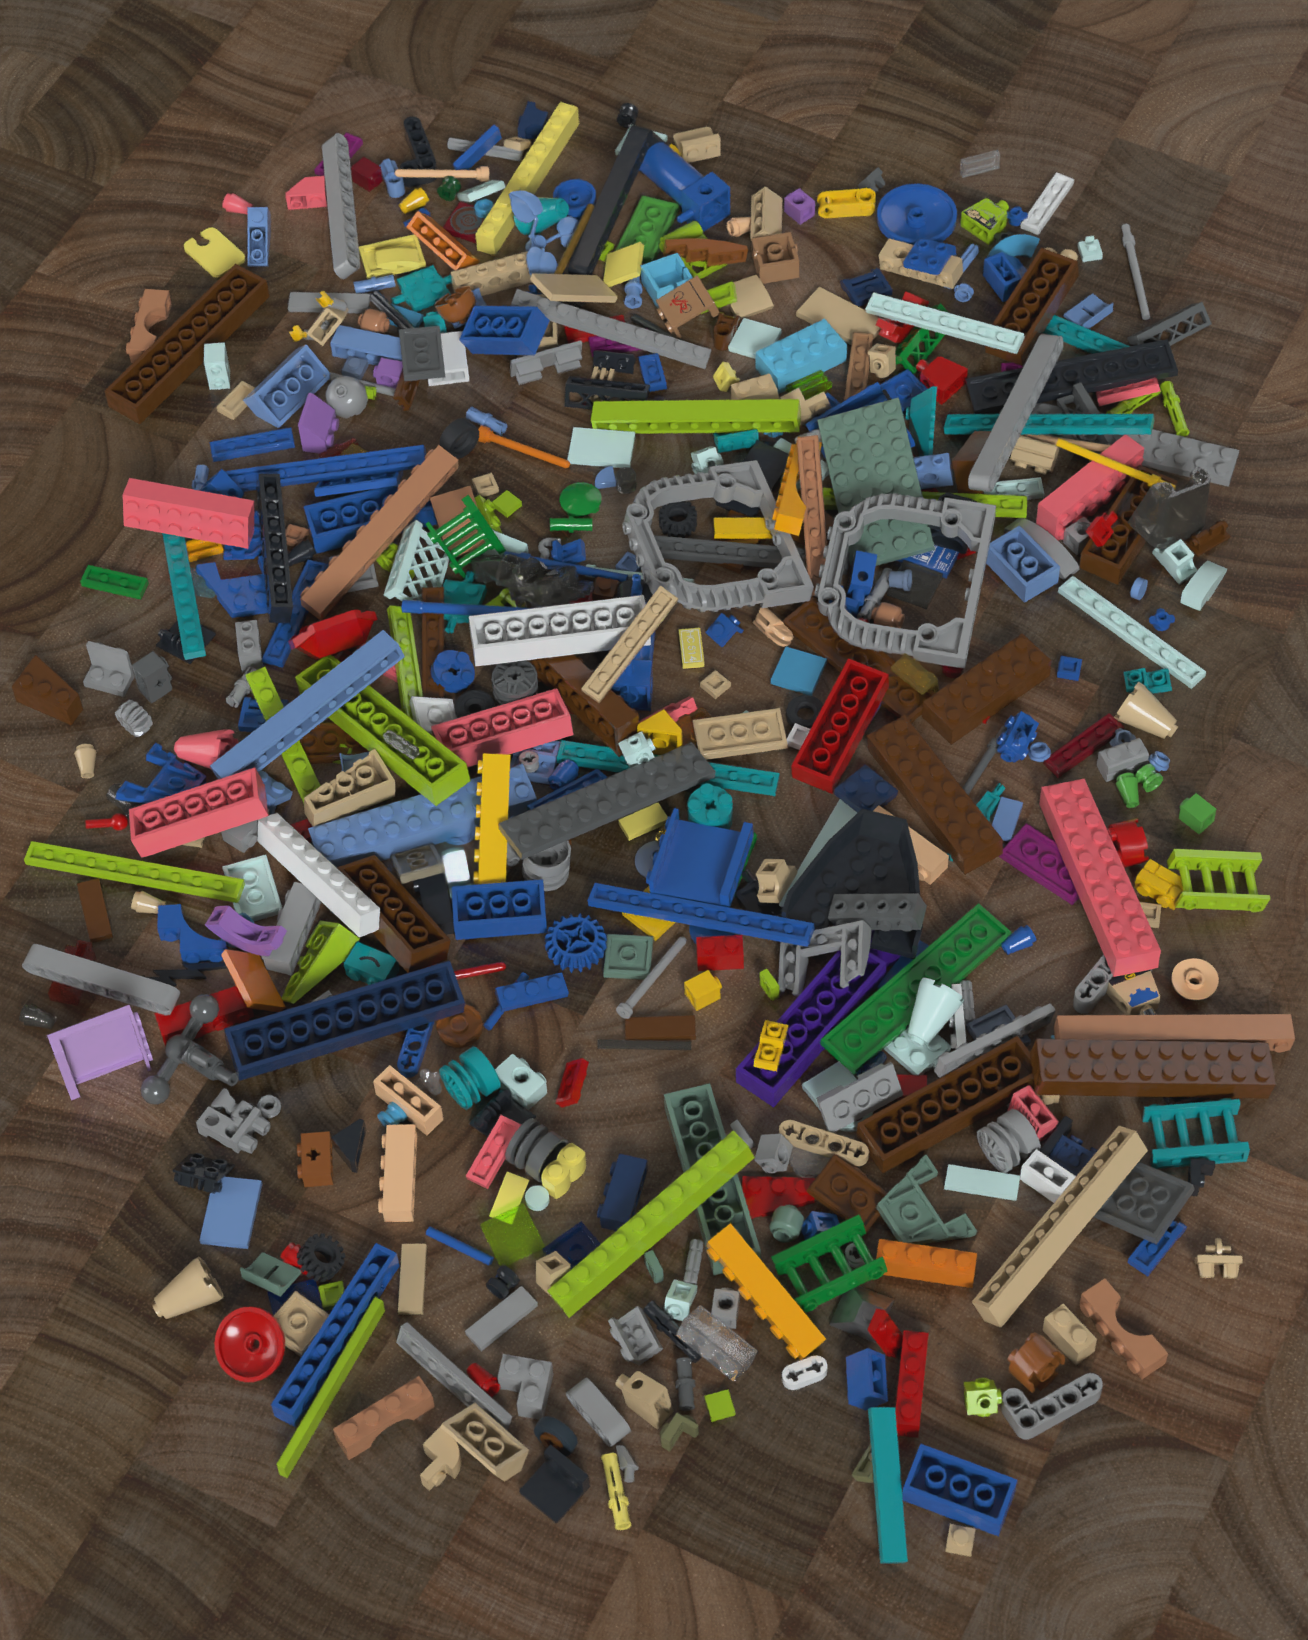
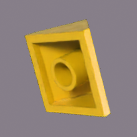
M664 709L638 724L637 733L642 731L646 739H651L656 749L652 751L653 754L662 755L683 746L682 729Z

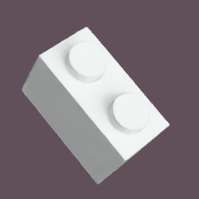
M1036 1149L1022 1165L1020 1180L1055 1203L1076 1176Z

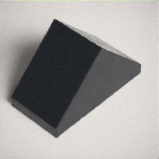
M358 1119L331 1137L334 1149L350 1170L355 1173L358 1171L366 1135L364 1119Z

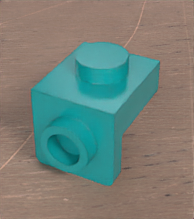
M430 312L426 314V317H423L424 327L440 326V333H447L445 321L438 312Z

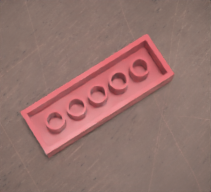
M1125 434L1100 455L1137 469L1139 465L1142 466L1144 460V447ZM1091 461L1038 503L1036 524L1049 532L1058 541L1060 539L1063 540L1064 530L1082 517L1093 516L1102 505L1108 504L1117 493L1122 492L1131 476Z
M129 478L123 493L124 526L248 549L254 534V500Z
M557 688L431 726L433 737L467 764V767L477 765L478 760H482L483 753L510 755L573 735L570 714Z
M252 768L129 809L131 841L141 858L267 817L268 808L265 784L256 768Z

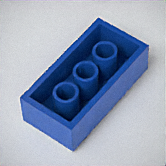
M474 306L459 341L472 354L535 355L550 320L538 307Z
M543 879L452 886L453 924L456 940L547 933Z
M920 1444L903 1487L902 1498L905 1502L999 1537L1016 1492L1017 1479Z

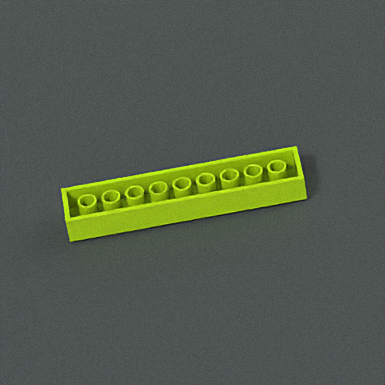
M329 655L297 675L295 678L300 695L341 662L332 655ZM369 685L328 717L369 752L376 749L386 766L435 806L470 782L467 764Z

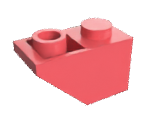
M325 176L305 177L286 192L288 210L327 207Z

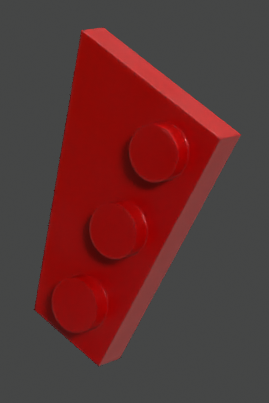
M743 1176L742 1190L751 1219L769 1216L780 1206L793 1205L798 1208L813 1204L815 1198L806 1191L815 1178Z

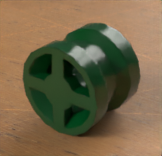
M446 176L438 187L437 193L442 199L453 201L456 193L461 189V183L452 176Z

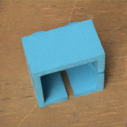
M678 253L641 265V282L657 309L659 308L656 302L658 298L693 278L689 270L685 268V264Z

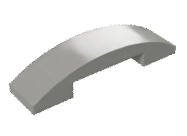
M1018 518L1004 528V531L1008 533L1014 528L1021 526L1060 566L1059 577L1065 581L1080 570L1078 563L1067 549L1049 532L1034 522L1025 518Z

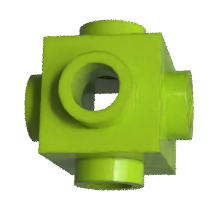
M978 1378L975 1381L963 1382L964 1405L967 1415L987 1417L991 1413H998L997 1404L1002 1403L1001 1389H996L994 1380Z

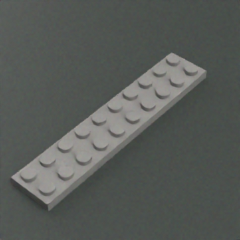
M1045 403L1035 404L1032 414H1063L1058 406ZM1153 429L1151 434H1126L1144 447L1142 466L1229 487L1239 456V450ZM1042 434L1078 440L1075 434ZM1083 434L1086 438L1092 440L1094 438V434ZM1113 434L1116 441L1125 435Z

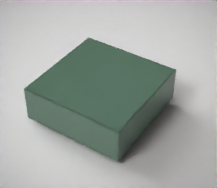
M654 1251L646 1252L644 1255L645 1266L654 1283L657 1284L664 1281L663 1269Z

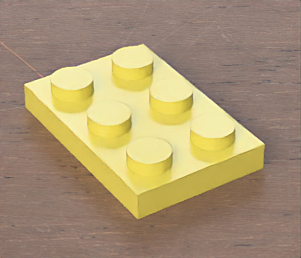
M416 235L359 247V254L367 279H371L373 276L377 278L426 268L425 259ZM391 248L418 249L419 265L417 269L398 265L396 271L376 268L375 253L376 251Z

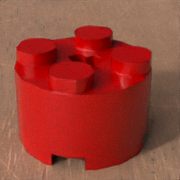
M1137 818L1109 824L1108 833L1124 868L1145 863L1149 859L1147 855L1144 856V849H1148V844L1143 827H1137L1136 825L1138 823Z

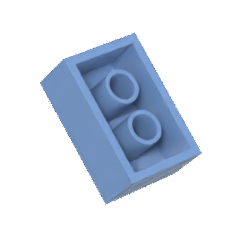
M1021 526L1014 528L990 543L986 564L1024 603L1058 583L1060 566Z

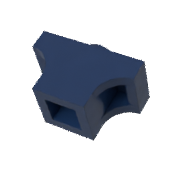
M528 101L523 116L520 115L518 137L527 140L537 138L548 122V112L537 109L536 102Z

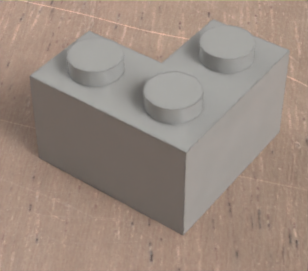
M503 1354L498 1373L500 1389L519 1392L517 1401L518 1416L540 1420L545 1414L553 1379L552 1362Z

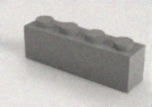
M294 882L291 890L287 891L285 896L286 903L284 908L279 910L277 916L278 922L276 926L281 925L287 930L283 937V943L277 950H272L269 956H262L267 970L292 975L322 903L302 883Z

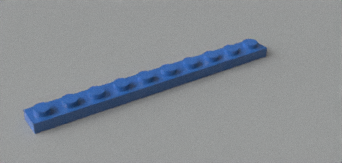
M424 445L225 472L244 492L256 490L258 474H280L282 487L414 469L417 464L421 465L426 460V448Z
M594 883L588 898V905L591 907L805 947L809 946L815 929L814 923L599 883Z

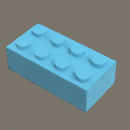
M823 319L757 351L756 370L761 375L770 373L777 387L778 394L845 362L847 360V344L831 325Z

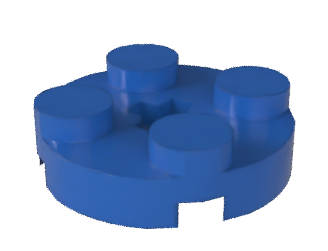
M447 650L439 653L431 666V676L437 685L440 684L445 687V691L460 693L473 682L475 670L467 653ZM450 668H453L457 671L456 675H453V673L449 672L448 670Z

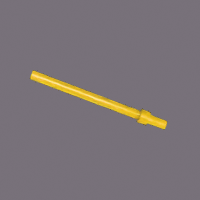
M1061 438L1056 443V446L1146 482L1152 488H1160L1170 493L1175 491L1176 485L1161 480L1160 476L1155 474L1149 475Z

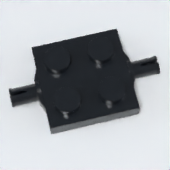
M749 869L746 872L743 871L741 876L745 879L747 885L735 892L734 898L743 910L781 917L783 907L779 906V903L759 902L757 897L759 891L758 879L754 878Z

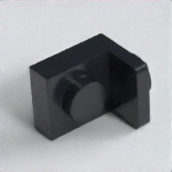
M1206 1158L1191 1159L1188 1168V1183L1194 1186V1192L1191 1196H1197L1199 1189L1204 1188L1205 1176L1213 1175L1215 1161Z

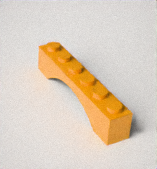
M796 442V444H791L782 479L784 482L781 483L775 506L778 508H775L772 520L776 521L774 530L799 536L806 505L801 500L796 488V484L800 480L798 445Z

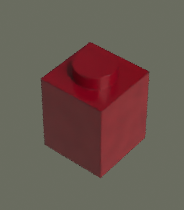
M362 157L351 166L352 181L368 192L379 186L383 181L381 167L366 157Z

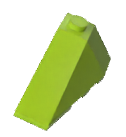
M320 920L305 945L309 949L304 957L299 958L297 963L299 970L291 976L281 997L282 1001L294 1004L347 959L360 938L339 923Z

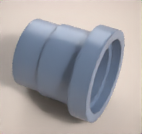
M910 569L891 571L889 586L910 591L912 571Z

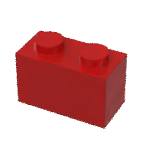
M743 935L696 937L698 971L744 969Z

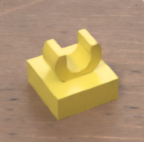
M722 362L713 375L719 390L727 392L731 384L740 381V378H736V371L732 370L727 362Z

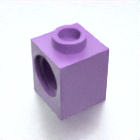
M799 188L784 198V212L801 225L815 215V201Z
M381 358L373 372L377 384L396 388L403 370L402 361Z

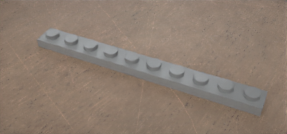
M517 289L511 306L538 307L552 322L651 353H658L661 356L706 369L712 350L561 302L550 301L548 298Z

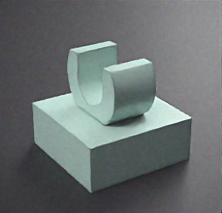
M1094 236L1085 237V241L1078 242V250L1082 262L1102 259L1103 253L1098 239L1094 240Z

